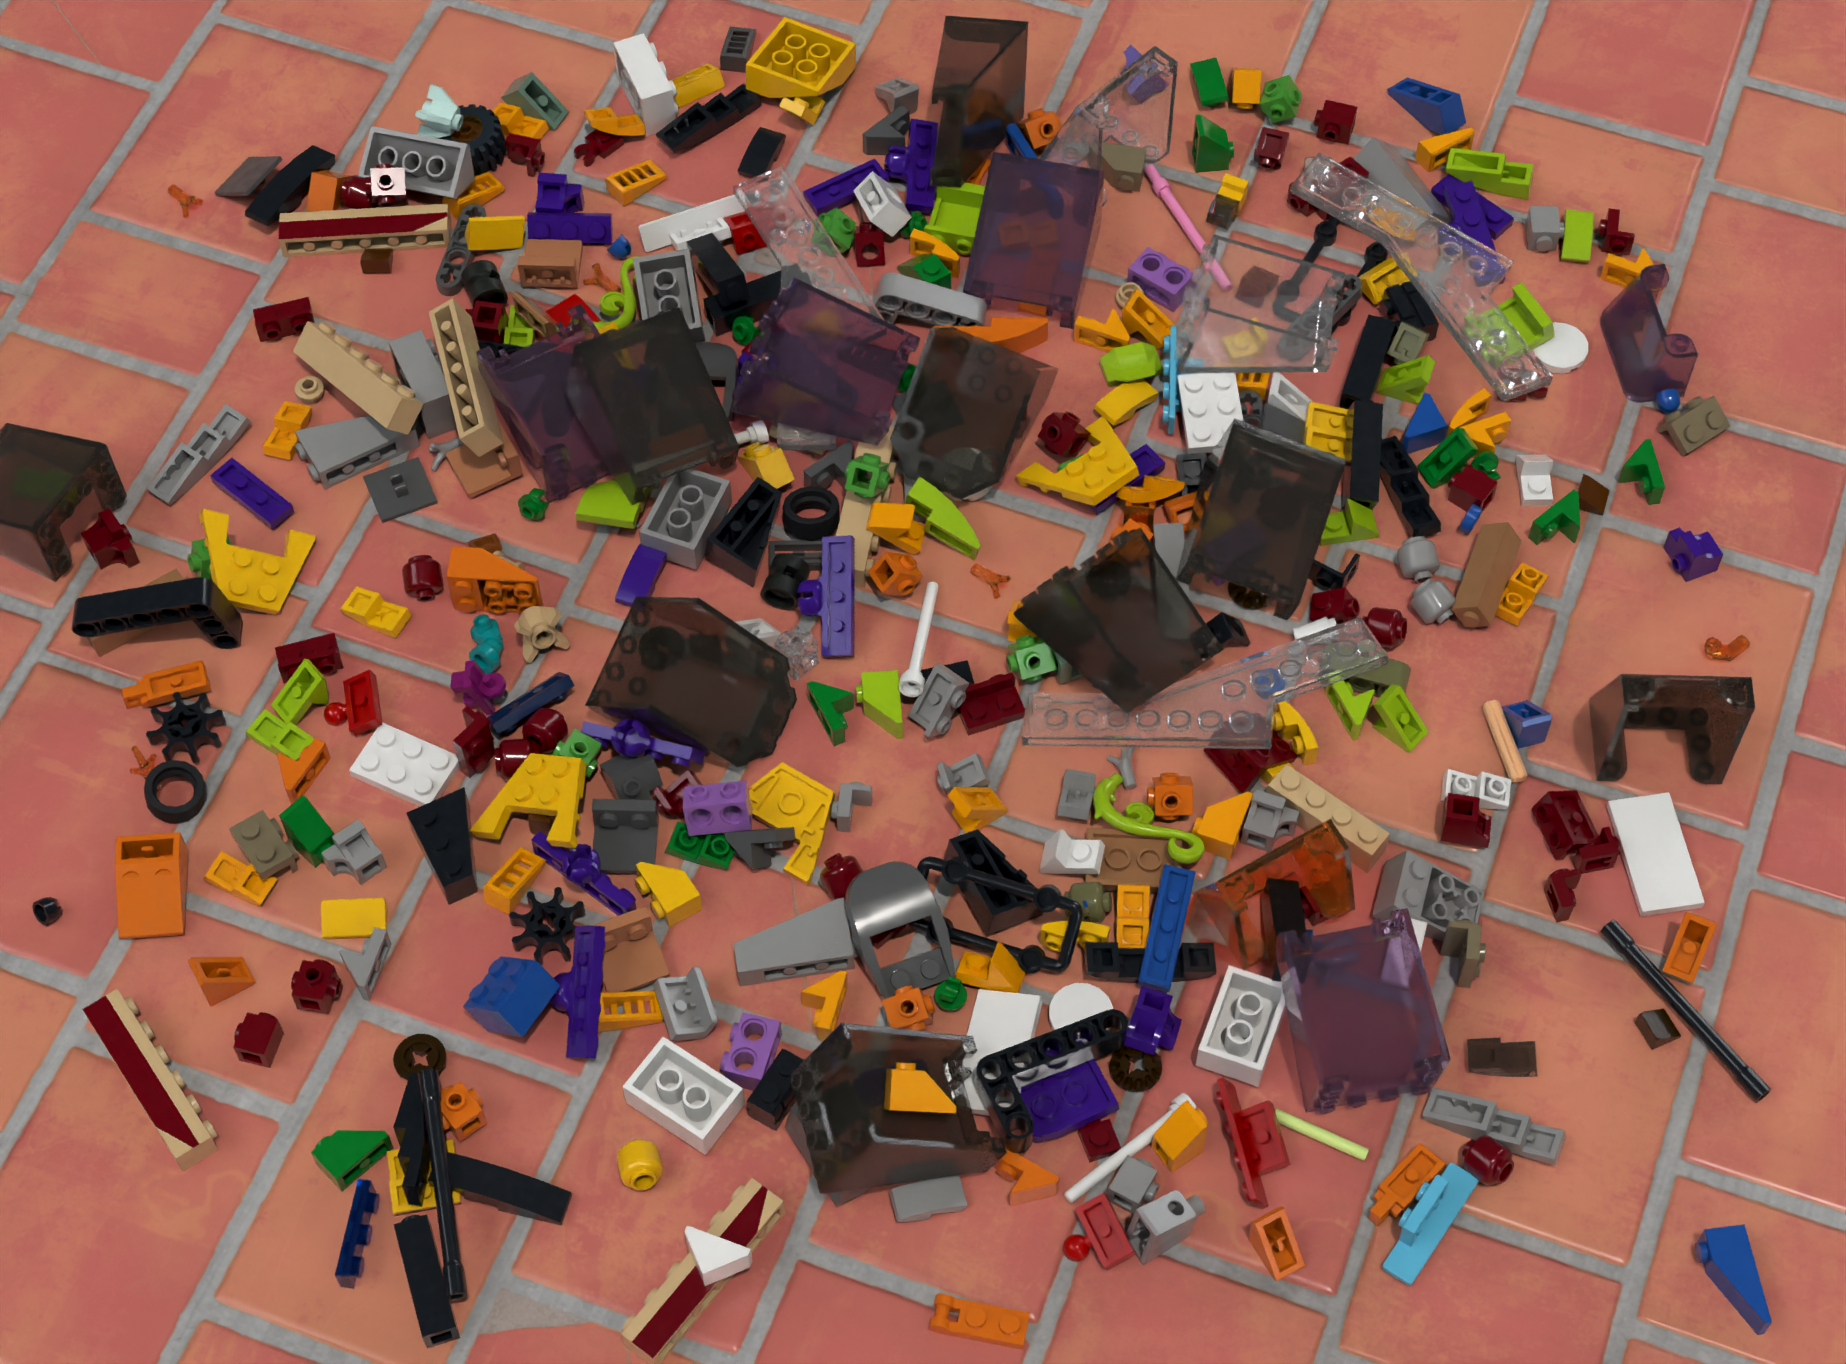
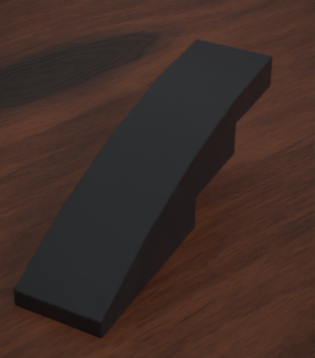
M741 84L726 97L720 92L703 106L698 102L657 132L656 137L673 153L711 138L739 122L762 105L761 100L752 91L747 90L745 84Z
M314 145L306 149L278 172L246 209L245 216L269 226L280 218V213H289L300 206L302 194L309 191L311 173L324 171L335 165V155Z
M1396 436L1382 439L1380 477L1410 535L1417 537L1441 532V522L1429 505L1430 495L1418 479V468Z
M410 1073L393 1128L400 1145L398 1159L405 1176L402 1187L408 1205L422 1206L429 1175L430 1154L417 1073Z
M447 1152L452 1191L462 1193L466 1199L496 1205L498 1211L562 1225L572 1197L570 1191L504 1167ZM432 1170L428 1178L430 1186H434Z

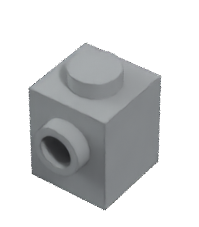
M1558 206L1529 207L1525 223L1528 250L1556 251L1558 240L1564 237V223L1559 222Z
M1127 1155L1109 1186L1108 1198L1110 1202L1134 1215L1135 1210L1143 1206L1145 1201H1153L1159 1189V1185L1156 1183L1157 1170L1148 1161L1142 1158L1134 1159Z

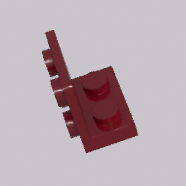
M1260 715L1221 724L1203 750L1241 793L1250 792L1265 770L1292 763L1297 758V755L1290 749L1289 744L1281 739L1270 727L1269 722Z

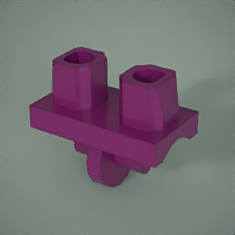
M474 660L465 662V671L452 673L450 687L455 694L463 693L464 704L470 709L480 707L486 715L495 713L492 701L494 698L503 695L506 689V680L499 673L486 674Z

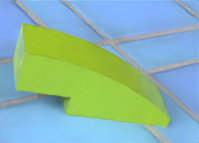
M1450 148L1446 173L1463 182L1472 181L1474 187L1495 194L1528 200L1533 179V164L1508 162L1504 153Z
M919 476L907 494L905 504L915 505L914 512L926 519L923 531L970 559L975 560L981 544L974 530L958 508L942 492Z

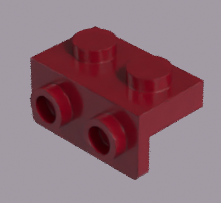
M466 706L462 710L466 729L453 740L461 772L471 778L476 772H480L487 767L490 759L495 756V747L488 718L482 712H474Z

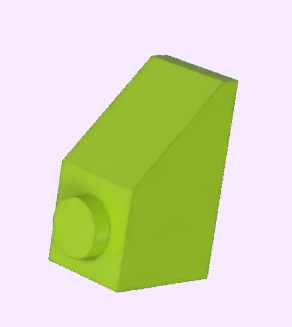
M898 670L862 672V684L856 685L857 703H863L864 715L895 738H903Z

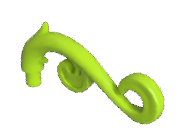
M640 256L630 257L622 264L620 279L623 294L615 291L608 292L600 299V310L603 314L608 316L619 315V307L617 306L623 308L622 314L610 322L602 320L595 322L589 319L583 321L573 317L569 328L582 332L581 335L588 337V332L615 322L620 334L632 333V330L628 327L635 317L636 298L628 271L634 268L633 258ZM634 275L633 282L637 284L636 276Z
M1114 773L1111 777L1104 778L1098 783L1093 793L1094 818L1096 820L1102 817L1113 827L1138 836L1170 838L1167 850L1170 857L1177 862L1191 864L1202 858L1205 847L1200 837L1186 831L1152 825L1154 812L1148 805L1141 802H1132L1126 806L1125 816L1112 806L1111 801H1116L1114 794L1117 791V787L1123 782L1120 774ZM1176 839L1184 840L1192 847L1189 849L1177 846Z

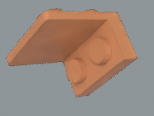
M527 239L525 256H519L517 264L521 286L578 288L583 248L582 241Z
M499 421L504 442L500 446L480 457L465 444L445 453L446 459L468 497H474L523 475L519 454Z
M646 906L591 925L605 927L604 937L606 944L603 951L602 971L603 983L607 992H630L655 983L657 978L670 977L669 969L653 932L651 917Z

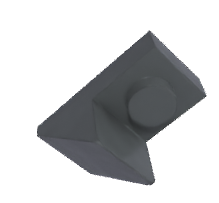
M901 105L862 134L863 153L866 155H887L890 153L888 152L889 146H905L904 135L909 130L910 111Z
M848 440L803 470L804 486L822 487L825 489L833 480H836L845 489L847 481L845 479L848 463L854 459L853 443Z
M794 827L726 832L725 839L750 867L754 869L764 868L772 865L770 848L783 847V841L795 840Z

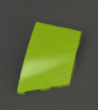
M657 470L637 477L631 475L590 485L578 504L575 513L576 520L635 529L639 512H643L647 497L652 494L657 478Z

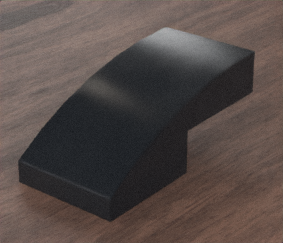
M760 127L743 156L738 168L739 174L765 182L773 160L777 161L786 135Z
M1206 453L1180 454L1176 456L1178 480L1185 482L1184 489L1180 491V496L1211 487L1210 478H1208Z

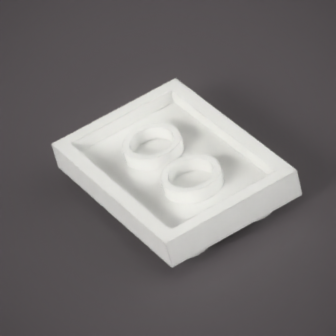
M1235 370L1177 375L1176 382L1188 454L1246 450L1247 438Z
M382 722V725L377 727L349 769L351 777L421 807L442 796L460 768L456 754Z

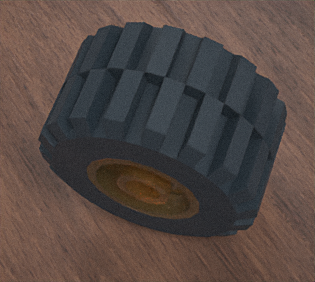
M469 104L468 107L458 106L461 111L460 114L463 115V123L460 130H455L452 135L439 139L466 143L470 146L474 176L481 175L490 170L494 171L497 169V164L503 162V156L507 153L505 137L498 117L495 116L491 109L486 110V107L482 105L476 107L475 104Z

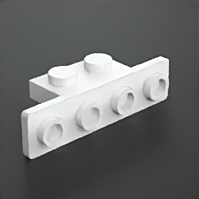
M737 193L639 225L638 229L643 249L646 252H650L671 244L676 250L688 249L686 241L709 233H713L718 241L722 243L724 239L732 237L730 227L723 217L748 211L744 195Z

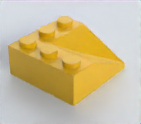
M784 17L746 63V89L768 98L819 96L842 85L854 71L856 44Z

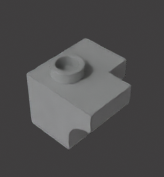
M1256 789L1243 827L1241 843L1271 853L1277 839L1283 836H1294L1300 811L1285 807V798Z
M359 819L333 835L334 845L321 853L326 868L333 876L342 873L350 874L360 885L387 868L382 852L375 845Z

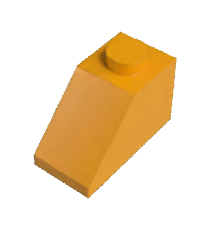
M1232 67L1231 102L1237 103V108L1253 109V104H1260L1261 69Z
M1245 792L1208 806L1203 818L1197 817L1192 834L1202 839L1205 852L1231 860L1247 819L1254 793Z
M896 1062V1069L886 1068L884 1109L956 1113V1105L926 1071L916 1070V1063Z

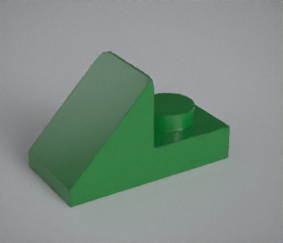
M1457 427L1417 467L1432 488H1437L1449 483L1456 472L1461 473L1466 467L1464 464L1479 449L1465 429Z
M1645 439L1622 468L1618 480L1619 483L1639 481L1640 492L1645 494L1648 505L1660 504L1665 489L1651 439Z
M1573 489L1536 518L1532 523L1528 538L1538 545L1545 538L1549 540L1560 531L1575 543L1580 530L1579 492Z
M814 681L807 683L808 700L833 746L844 743V730L848 726L843 713L854 708L853 693Z

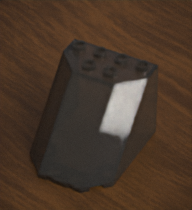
M954 327L930 328L890 437L892 446L897 451L903 465L902 468L906 477L917 481L920 476L939 491L948 492L951 496L959 499L999 483L1047 400L1059 368Z
M636 597L585 706L615 723L625 719L640 721L648 727L650 735L655 738L696 748L705 752L706 757L733 767H741L748 764L749 761L773 754L777 746L776 742L789 719V713L794 708L797 697L795 688L790 686L787 672L790 670L788 658L702 599Z

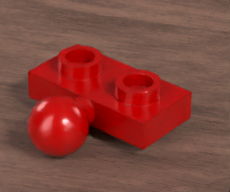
M369 669L344 680L346 703L332 702L324 710V719L329 725L340 726L348 719L349 731L355 736L382 725L376 675Z
M1104 1192L1075 1208L1087 1234L1084 1236L1073 1234L1065 1239L1063 1253L1069 1260L1074 1262L1084 1260L1088 1256L1090 1248L1094 1247L1103 1267L1108 1271L1137 1254L1108 1196Z

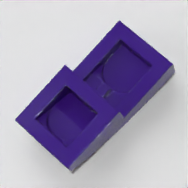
M639 544L623 575L615 596V602L643 611L655 590V580L667 561V553Z

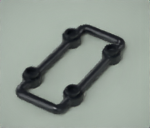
M1344 212L1334 213L1328 221L1320 222L1315 228L1314 243L1292 277L1286 278L1278 284L1277 300L1273 305L1274 315L1292 325L1301 317L1284 308L1287 304H1293L1299 299L1300 283L1322 249L1335 243L1337 236L1336 227L1339 223L1380 239L1366 248L1365 264L1357 277L1387 259V248L1390 245L1391 236L1382 232L1374 224ZM1332 303L1329 306L1328 312L1335 311L1338 305ZM1351 308L1322 337H1328L1335 332L1338 326L1346 325L1350 321ZM1310 322L1304 326V329L1314 331L1319 327V324Z
M929 856L919 862L917 869L922 873L926 881L929 870L932 869L942 872L944 879L951 884H958L963 880H968L1033 900L1035 906L1043 912H1052L1056 908L1069 911L1070 917L1058 960L1045 956L1042 948L1037 945H1028L1021 949L1002 943L1025 972L1034 973L1042 968L1059 973L1069 967L1083 918V909L1074 899L1062 896L1056 886L1046 884L1038 889L970 868L968 862L960 856H954L948 860ZM943 917L948 928L950 940L994 953L998 941L956 929L950 919ZM922 918L908 923L912 928L926 932L930 941L939 944L931 920Z

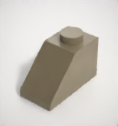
M1092 140L1090 163L1113 188L1140 192L1146 165L1147 149Z

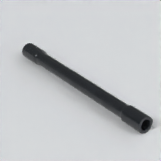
M1615 919L1607 923L1601 930L1603 936L1619 953L1629 960L1730 1070L1737 1082L1756 1102L1767 1096L1771 1088L1735 1053L1652 963Z
M426 1069L418 1073L421 1102L424 1106L444 1264L445 1294L448 1300H458L466 1297L467 1292L455 1221L440 1105L439 1076L437 1070Z

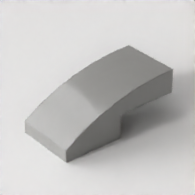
M959 1175L921 1180L892 1188L889 1191L897 1223L928 1220L932 1214L960 1212L968 1206Z

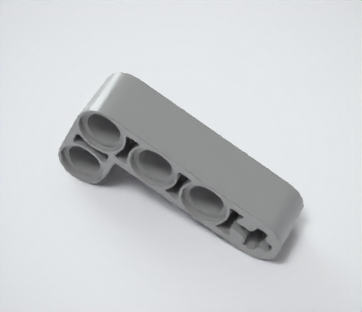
M891 272L881 277L873 293L869 319L874 325L881 327L892 325L898 314L938 326H984L987 304L979 297Z

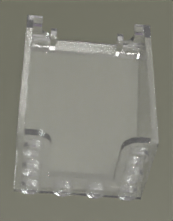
M1154 46L1079 104L1039 158L1053 183L1095 213L1106 204L1108 197L1107 190L1100 185L1102 142L1113 139L1120 145L1146 148V163H1156L1170 153L1178 62Z
M1213 234L1209 245H1203L1199 259L1202 261L1201 265H1195L1191 276L1192 286L1187 285L1183 294L1182 302L1186 304L1183 305L1179 318L1183 323H1181L1177 334V340L1181 342H1178L1174 354V359L1178 360L1176 372H1327L1338 350L1339 340L1331 338L1333 312L1339 298H1336L1339 287L1344 283L1345 273Z

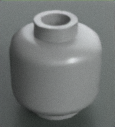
M1424 536L1412 537L1403 541L1402 547L1397 551L1402 575L1405 578L1414 579L1415 583L1432 579V574L1440 567L1435 544L1430 540H1426Z
M1428 579L1412 591L1411 594L1414 597L1411 600V606L1425 623L1429 624L1437 620L1439 624H1442L1454 615L1451 609L1455 603V596L1442 581Z

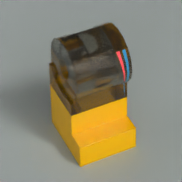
M1225 173L1221 187L1209 208L1206 222L1228 230L1232 223L1235 222L1247 199L1249 181Z

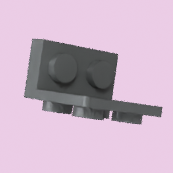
M593 799L592 813L595 823L593 849L598 852L600 857V871L603 873L637 874L636 864L639 862L655 864L659 826L656 800Z

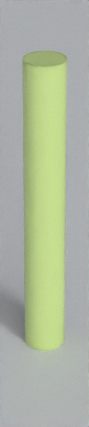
M1278 1108L1275 1112L1279 1124L1365 1161L1370 1149Z

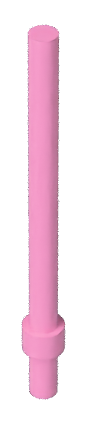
M1153 164L1147 165L1144 168V172L1152 182L1154 192L1158 197L1163 198L1223 290L1231 289L1233 286L1232 281L1171 192L1172 187L1167 179L1161 177Z

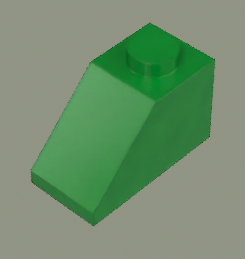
M1195 115L1192 156L1196 173L1228 170L1230 158H1234L1233 142H1228L1226 130L1202 115Z
M919 254L897 266V270L902 275L951 289V272L936 254Z
M302 795L284 810L279 817L288 840L291 841L296 851L316 868L324 862L321 853L334 845L332 836L335 834L310 801Z
M337 1130L331 1136L322 1138L316 1144L311 1154L317 1166L343 1192L387 1155V1151H391L394 1147L389 1135L385 1131Z

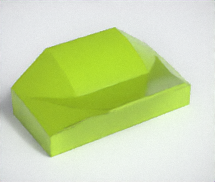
M1145 342L1113 348L1100 358L1099 366L1108 387L1163 374V367L1155 346Z

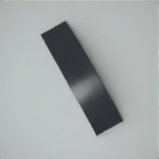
M1086 942L1087 975L1113 981L1137 983L1145 948H1118V942ZM1181 943L1172 982L1194 980L1216 974L1214 943Z

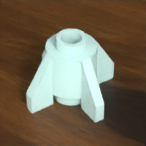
M430 84L427 98L433 101L426 100L422 109L415 113V117L420 118V121L425 123V125L420 124L417 135L433 138L452 135L455 130H460L463 123V115L460 114V108L442 87Z

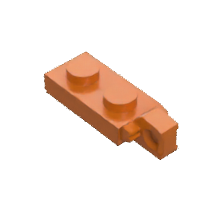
M202 660L142 675L143 679L137 681V685L121 689L127 708L136 706L151 707L174 701L173 693L179 692L181 697L185 698L211 691L206 668Z
M1419 1143L1378 1186L1373 1196L1377 1203L1370 1209L1368 1219L1376 1226H1379L1390 1213L1396 1218L1401 1213H1404L1416 1200V1195L1426 1181L1431 1184L1435 1176L1445 1169L1446 1163L1422 1143Z

